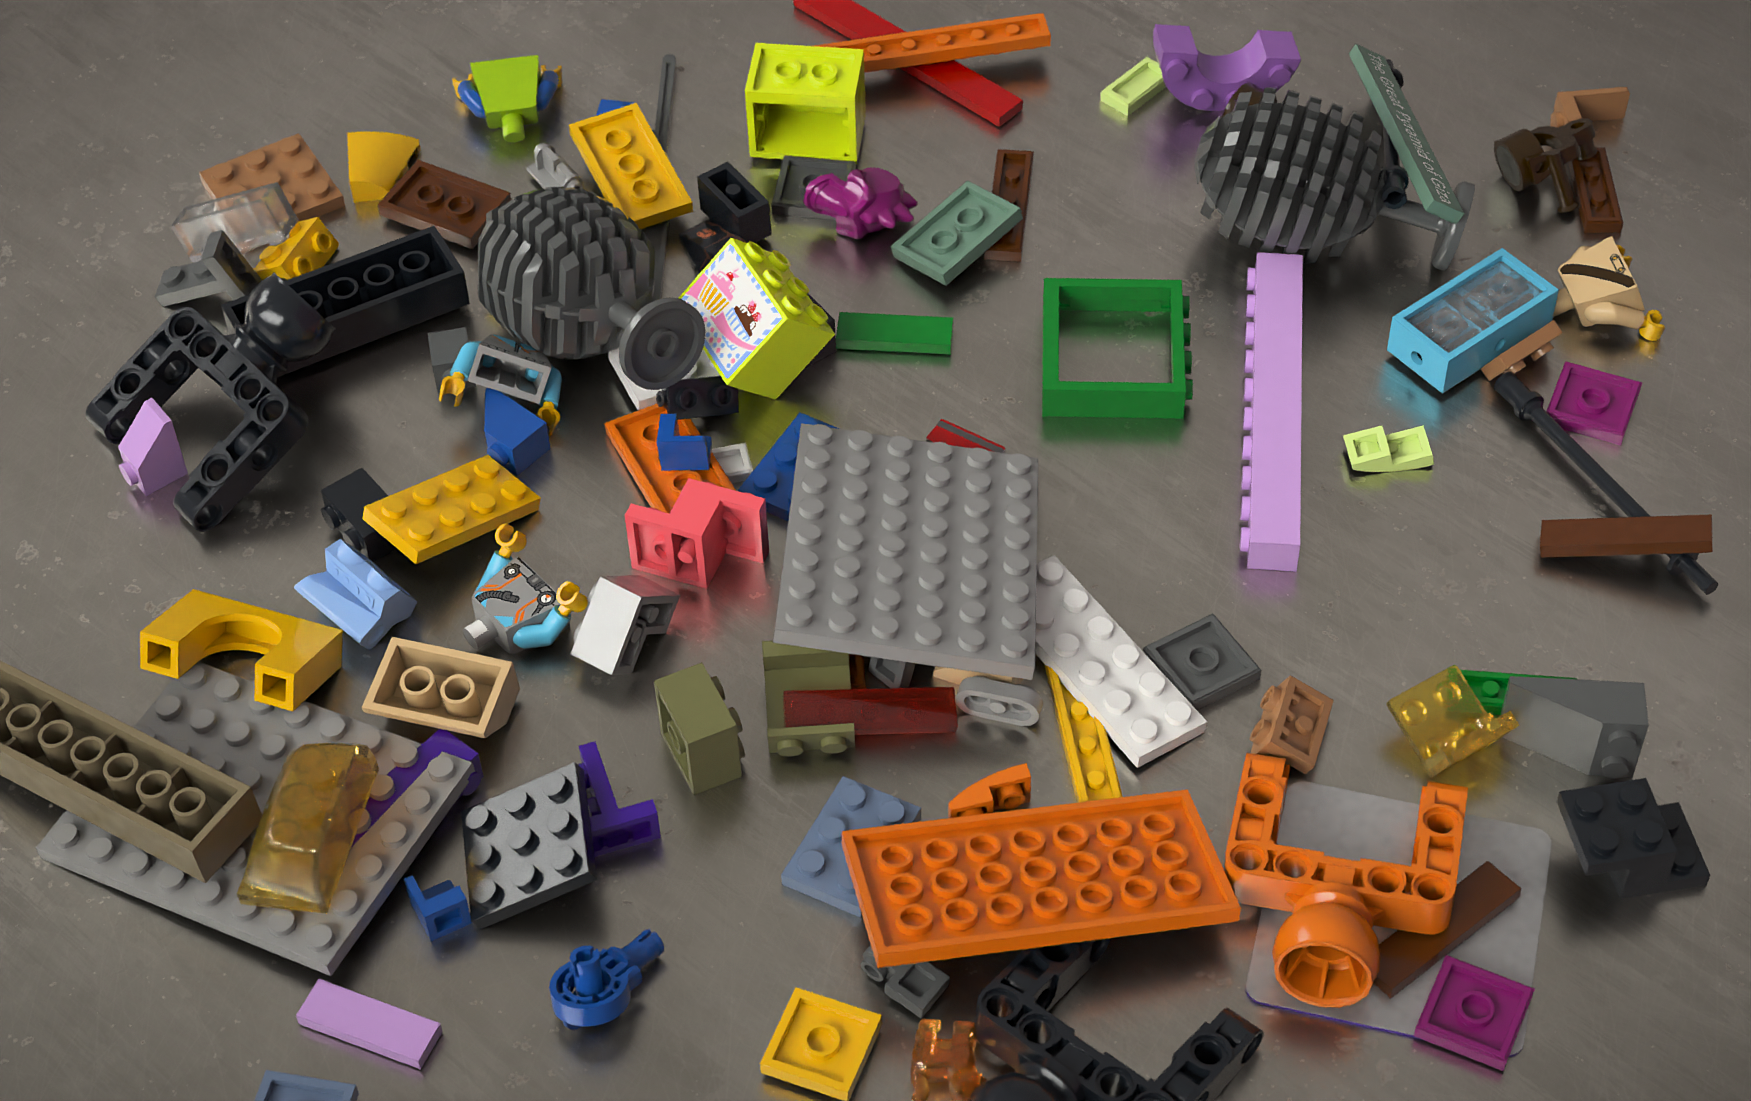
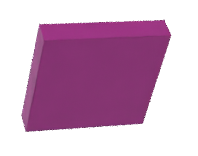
M1565 361L1546 412L1564 430L1621 446L1641 390L1642 382Z
M1446 955L1416 1025L1414 1036L1504 1071L1535 989Z

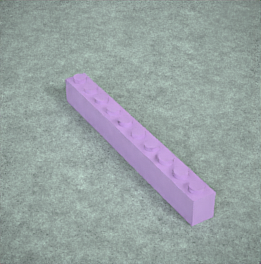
M1257 252L1255 268L1248 267L1246 290L1253 291V295L1247 294L1246 317L1253 318V322H1246L1245 345H1252V350L1246 349L1244 373H1252L1251 378H1245L1244 401L1251 402V407H1244L1243 430L1250 431V436L1243 437L1242 460H1250L1249 466H1243L1241 490H1249V496H1242L1241 520L1248 521V527H1241L1240 552H1247V569L1297 572L1301 526L1303 255Z

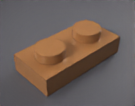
M1553 320L1483 366L1481 370L1489 381L1501 373L1504 374L1509 371L1517 373L1526 367L1523 359L1530 355L1535 361L1554 348L1550 341L1563 332Z

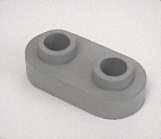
M984 676L964 679L956 696V703L959 708L970 715L1019 726L1035 724L1039 719L1043 706L1041 696L1032 687L1024 684L1015 685L995 681Z

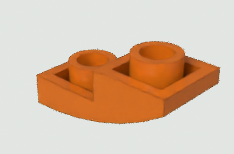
M1027 763L998 771L967 787L948 803V818L993 813L994 810L1002 808L1013 809L1021 804L1031 802V774Z

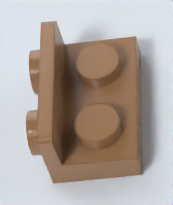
M1291 675L1277 687L1271 686L1264 694L1260 703V708L1263 709L1261 720L1255 725L1250 735V741L1253 742L1251 753L1260 755L1271 754L1274 757L1286 758L1288 765L1304 774L1308 773L1315 767L1334 700Z

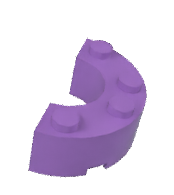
M1159 24L1154 26L1153 46L1166 87L1179 101L1198 110L1224 111L1236 90L1247 82L1263 90L1265 87H1277L1278 91L1290 81L1301 61L1292 32L1257 30L1253 39L1242 49L1228 55L1212 56L1203 54L1196 49L1189 26Z

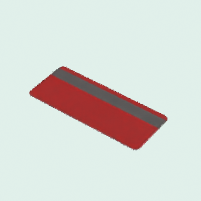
M944 419L940 420L926 437L931 442H943L948 445L965 448H983L1003 453L1006 449L1002 445Z

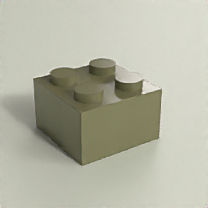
M701 662L654 680L661 734L693 795L742 777L740 759L745 757V751L738 736V733L743 731L742 723L735 708L731 707L728 709L723 701L725 700L724 690L718 677L713 676L710 678Z

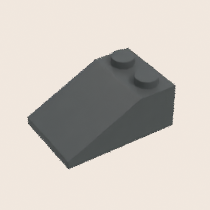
M1510 676L1497 727L1498 736L1587 775L1605 776L1608 778H1633L1649 727L1644 683Z

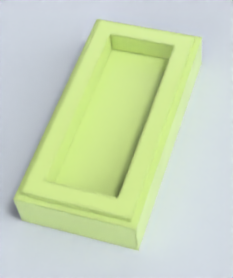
M1149 57L1144 58L1101 91V101L1128 117L1166 88L1159 63Z

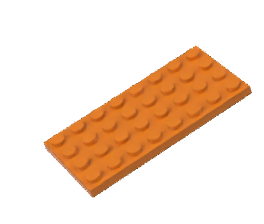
M1188 789L842 831V848L877 968L1238 922L1240 919V904Z

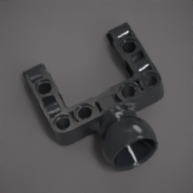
M275 273L260 281L251 291L244 310L245 324L236 323L234 325L235 334H222L213 324L191 307L177 309L117 371L113 379L96 395L86 409L88 421L110 443L120 444L146 400L153 398L162 407L198 368L222 387L221 390L245 412L243 415L245 418L224 441L220 439L204 456L200 464L188 475L190 479L177 492L173 501L175 509L200 532L211 530L218 525L303 436L307 430L308 416L296 402L276 385L277 372H287V362L303 361L321 352L329 343L336 330Z
M1112 938L1024 949L979 994L973 1028L975 1039L984 1048L1012 1066L1015 1071L996 1076L981 1083L972 1092L968 1101H1213L1254 1055L1263 1039L1264 1031L1227 1007L1210 1024L1205 1021L1173 1054L1171 1064L1156 1080L1152 1078L1147 1080L1109 1053L1105 1052L1102 1054L1074 1035V1029L1048 1012L1071 989L1072 985L1099 960Z

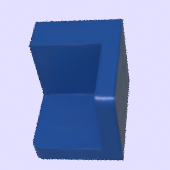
M660 414L657 447L661 470H709L712 451L711 437L680 436L677 414Z
M413 875L404 879L410 903L431 942L472 924L467 899L460 886L454 887L450 880H446L421 891Z

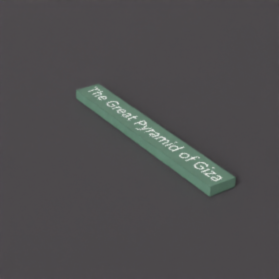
M1355 44L1349 52L1350 58L1426 212L1457 224L1464 215V212L1385 57Z

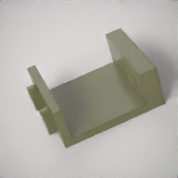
M773 640L762 641L769 753L777 752L781 756H796L803 753L804 750L819 749L824 753H840L849 747H855L849 654L773 643Z

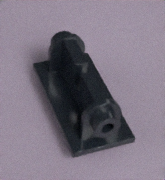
M720 375L681 379L679 382L662 389V391H658L656 394L658 406L664 407L668 414H677V420L739 413L738 388L726 385Z

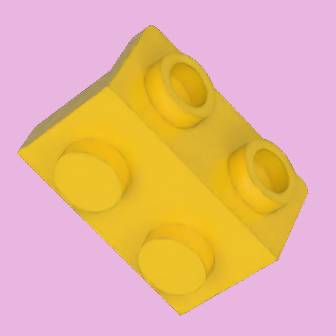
M319 217L298 222L292 220L280 228L278 232L280 236L274 244L267 247L260 254V262L254 270L262 280L273 273L281 279L289 280L324 267L339 247V243Z

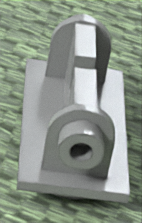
M540 143L535 147V163L526 168L544 189L546 187L565 186V188L583 189L594 194L582 178L555 152L552 145Z

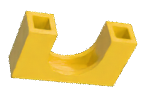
M193 589L140 631V669L179 679L201 659L217 652L245 650L261 653L264 656L255 663L254 701L294 711L342 667L343 630Z

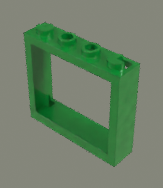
M1044 278L1042 416L1184 419L1185 400L1193 399V380L1185 379V374H1191L1192 351H1184V346H1190L1191 324L1183 323V319H1189L1190 296L1182 295V280ZM1059 310L1170 312L1172 383L1059 381Z

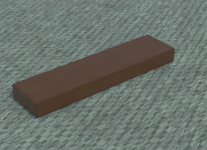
M998 149L992 193L1020 207L1023 219L984 252L985 260L1021 262L1034 151Z
M1712 514L1542 520L1540 538L1541 557L1713 552Z
M1486 861L1456 885L1451 921L1448 928L1443 932L1420 934L1397 930L1379 944L1381 963L1374 984L1389 998H1392L1520 898L1521 888L1493 864Z

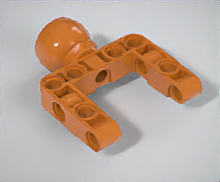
M1246 753L1225 853L1224 871L1239 903L1292 912V915L1280 927L1272 950L1276 980L1288 994L1301 1002L1318 1007L1339 1008L1356 1004L1368 995L1380 970V949L1377 936L1372 929L1373 926L1420 934H1437L1448 928L1456 891L1468 787L1428 781L1427 786H1422L1411 866L1361 858L1360 861L1325 856L1324 852L1277 844L1290 765L1286 764V758Z

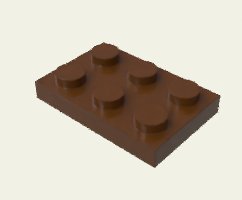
M417 160L378 203V209L381 216L419 230L435 225L442 238L473 249L477 245L478 239L486 225V213L504 202L507 204L511 200V194L508 191Z

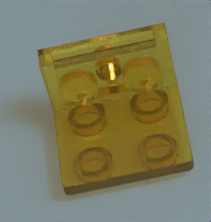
M1456 665L1450 666L1395 696L1386 704L1431 778L1498 741L1520 726L1511 711L1496 719L1492 712L1487 714Z

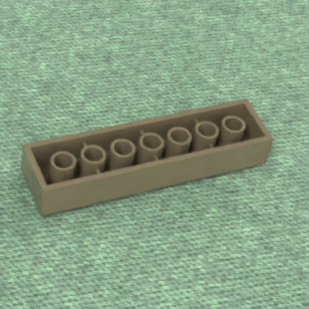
M0 660L1 776L204 883L208 882L263 821L264 818L250 786Z

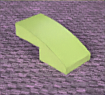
M1378 426L1343 435L1353 470L1394 472L1434 465L1432 451L1424 426L1385 435L1383 426Z

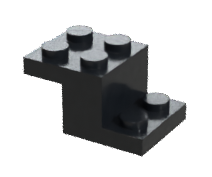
M1646 778L1559 791L1557 805L1585 875L1610 872L1620 899L1707 885L1710 873L1680 803L1657 805Z

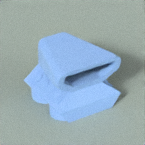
M341 539L325 548L327 571L309 575L294 586V589L367 649L375 647L393 625L410 617L417 604V601L406 590L387 576L375 563Z

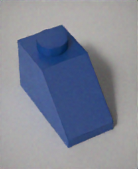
M491 388L485 389L484 432L488 448L487 455L518 476L551 449L547 423L502 392Z

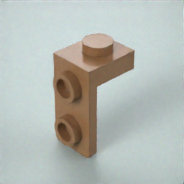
M1628 87L1557 92L1550 124L1552 127L1559 128L1571 121L1583 118L1591 119L1592 121L1622 119L1625 117L1630 96Z

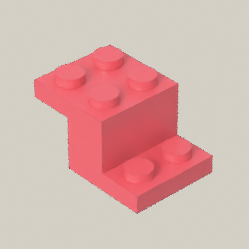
M688 478L670 513L631 503L624 515L632 569L705 589L709 587L725 554L763 564L769 554L765 498L757 497L751 493H742L717 486L710 482H701Z

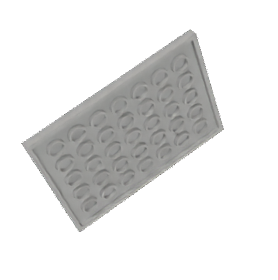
M801 423L773 643L1032 680L1035 669L1038 458L1027 457L1023 454L993 452L983 448L972 449L952 446L943 442L932 443L911 440L903 436L891 437L871 434L862 430L851 431L830 428L822 424L810 425Z
M198 662L179 679H172L133 728L250 786L264 818L263 821L207 883L192 877L67 810L37 845L36 850L41 859L332 976L469 783L467 779L475 772L473 763L442 751L438 757L429 762L425 771L347 853L344 845L339 841H329L320 845L313 838L367 791L371 798L378 801L386 800L393 795L395 785L392 778L387 774L396 766L407 768L414 765L418 760L417 748L421 743L306 701L301 703L294 711L254 701L255 682ZM356 807L345 813L343 824L348 832L360 834L370 827L371 818L366 809Z

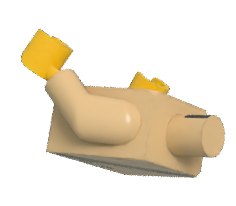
M1612 236L1594 246L1579 247L1569 260L1558 268L1564 288L1558 292L1553 317L1574 308L1582 326L1588 327L1595 324H1605L1639 329L1640 335L1650 341L1658 340L1665 329V326L1660 324L1662 315L1658 310H1650L1644 316L1643 310L1645 308L1641 295L1629 271L1632 257L1624 256L1625 249L1621 245H1616Z

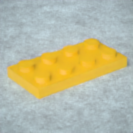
M637 103L569 124L570 135L604 198L611 202L613 207L623 211L627 219L630 217L639 229L693 212V202Z
M485 455L364 506L362 519L413 563L418 564L495 530L504 523L508 524L538 511L541 497L491 456Z

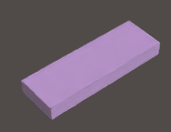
M318 979L296 1014L298 1024L420 1070L443 1032L441 1024L321 979Z

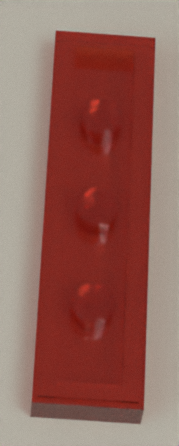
M954 687L797 690L783 692L784 728L854 723L855 735L956 732L958 728Z

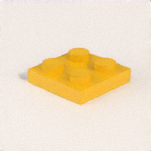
M795 987L760 1062L761 1073L843 1101H849L882 1027V1015Z

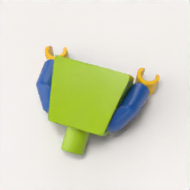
M538 55L470 63L472 73L468 74V79L464 81H457L456 78L452 79L456 96L463 101L476 117L485 118L488 128H503L505 141L519 142L525 138L524 125L538 122L539 112L547 109L557 88L562 85V66H558L556 70H547L546 65H541L540 71Z

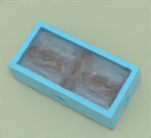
M1501 248L1393 316L1387 350L1443 394L1480 370L1498 355L1550 323L1553 319L1559 289Z

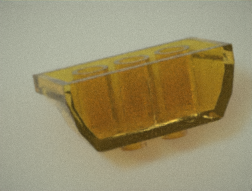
M358 743L304 744L289 753L268 797L255 834L243 879L237 891L241 904L328 913L332 897L337 888L359 822L379 771L377 760L368 746Z

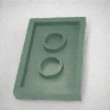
M967 180L891 246L893 256L946 286L1023 219L1021 209Z

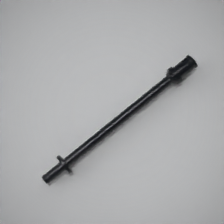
M1386 59L1401 88L1404 84L1402 73L1400 70L1394 69L1391 60ZM1383 125L1387 180L1382 188V200H1384L1383 204L1386 207L1399 209L1407 200L1406 189L1409 184V178L1406 170L1400 166V158ZM1383 170L1379 173L1378 182Z
M1511 371L1504 373L1498 378L1494 385L1495 391L1500 393L1514 407V414L1520 420H1532L1628 517L1650 516L1543 409L1544 398L1538 392H1531L1517 378L1516 374ZM1699 553L1666 554L1670 558L1667 571L1671 575L1676 576L1684 572L1706 595L1716 590L1718 582L1696 561Z

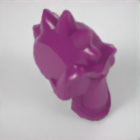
M871 167L863 170H852L848 175L847 181L839 179L833 173L821 175L807 185L803 200L805 206L812 212L836 218L837 225L835 229L838 234L857 240L862 239L867 232H878L886 227L892 229L895 227L896 221L912 222L914 217L909 210L918 205V202L904 190V184L899 181L897 176L887 170Z

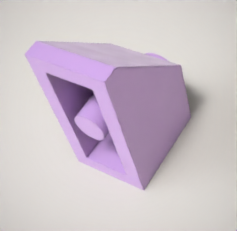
M153 398L146 400L118 448L123 463L119 465V469L124 479L130 486L136 484L148 496L187 475L188 471L172 420Z

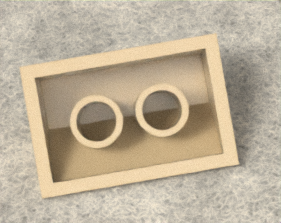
M392 637L363 703L362 710L369 714L486 738L507 724L520 691V686L513 662Z

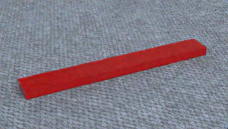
M793 0L795 7L851 40L906 32L853 0ZM956 60L900 68L998 127L1023 110V100Z

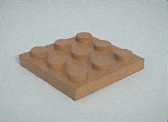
M299 133L199 172L202 184L244 247L277 234L280 228L289 221L296 220L298 222L320 217L345 207L342 193Z

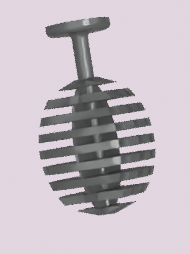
M1265 87L1259 104L1248 106L1252 92L1239 93L1233 112L1226 114L1221 119L1219 115L1202 135L1195 155L1197 184L1200 180L1202 188L1206 193L1200 213L1210 220L1212 212L1216 208L1222 215L1218 232L1227 240L1233 225L1241 230L1238 240L1240 245L1249 248L1255 237L1261 240L1259 250L1263 253H1272L1275 245L1283 247L1282 254H1296L1298 249H1306L1303 261L1304 263H1312L1317 261L1322 249L1329 246L1328 257L1341 256L1349 239L1361 233L1363 235L1375 222L1377 216L1381 215L1437 233L1432 252V265L1442 271L1448 269L1469 216L1475 184L1463 181L1453 191L1464 212V215L1457 224L1426 212L1423 204L1411 200H1406V203L1399 209L1386 207L1383 204L1384 200H1382V188L1387 180L1386 165L1384 170L1383 166L1380 170L1377 163V152L1380 148L1382 136L1373 130L1369 139H1366L1364 143L1359 137L1364 118L1355 111L1352 112L1345 126L1341 123L1343 106L1332 102L1327 113L1324 114L1320 112L1321 98L1310 95L1304 107L1297 105L1300 93L1289 89L1283 103H1274L1277 87ZM1383 170L1378 182L1379 173Z
M565 186L546 187L543 190L537 189L516 196L507 204L504 202L486 213V225L478 239V298L503 329L505 327L508 333L515 339L517 336L521 343L532 346L538 352H544V355L563 359V357H567V359L593 357L619 348V361L623 372L633 383L647 390L664 389L679 382L694 367L704 347L705 324L701 314L695 307L682 299L673 297L653 301L655 282L654 246L630 217L627 219L623 211L613 207V204L608 200L583 189L565 188Z

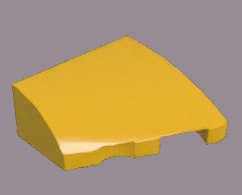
M348 132L349 183L354 203L382 200L396 185L397 181L409 170L407 162L412 154H419V139L388 132Z

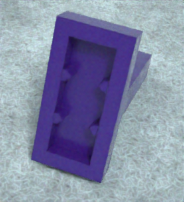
M596 741L580 745L579 751L582 763L578 765L584 770L586 789L589 788L591 798H587L595 857L660 839L658 813L653 799L618 809Z

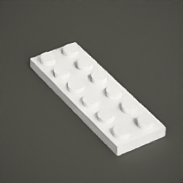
M1053 555L1038 562L1036 574L1035 654L1046 666L1053 669L1059 676L1060 682L1078 702H1083L1088 708L1090 716L1093 719L1095 716L1102 723L1107 735L1129 760L1138 768L1205 733L1207 726L1205 718L1059 559Z

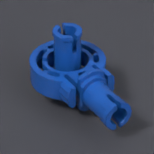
M646 929L622 949L614 946L607 950L603 949L600 952L598 949L594 950L593 946H581L574 949L570 954V962L561 966L553 974L549 984L553 1011L563 1021L564 1026L570 1030H577L583 1026L601 1025L620 1016L630 1003V992L642 983L641 969L664 952V944L657 933H651L650 929Z

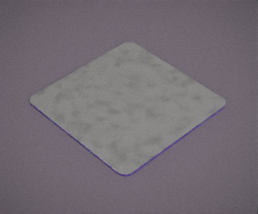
M1306 781L1295 782L1288 788L1277 844L1324 852L1325 856L1360 861L1361 858L1411 866L1420 804ZM1465 814L1456 885L1486 861H1489L1521 888L1520 898L1448 953V956L1532 987L1552 847L1551 839L1546 832L1534 827ZM1262 907L1245 987L1246 993L1252 1001L1265 1006L1417 1038L1414 1036L1416 1025L1445 956L1392 998H1389L1373 983L1368 995L1356 1004L1339 1008L1318 1007L1301 1002L1288 994L1276 980L1272 955L1273 944L1280 927L1292 915V912ZM1378 926L1372 927L1377 936L1378 944L1397 931L1396 929ZM1529 1008L1509 1057L1517 1055L1524 1046Z

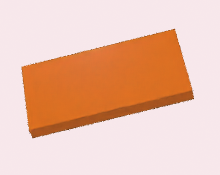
M654 404L604 423L607 436L650 507L656 508L661 512L670 513L688 478L701 482H710L736 491L712 451L709 470H661L657 435L660 414H668L664 407ZM691 419L678 420L680 436H701Z

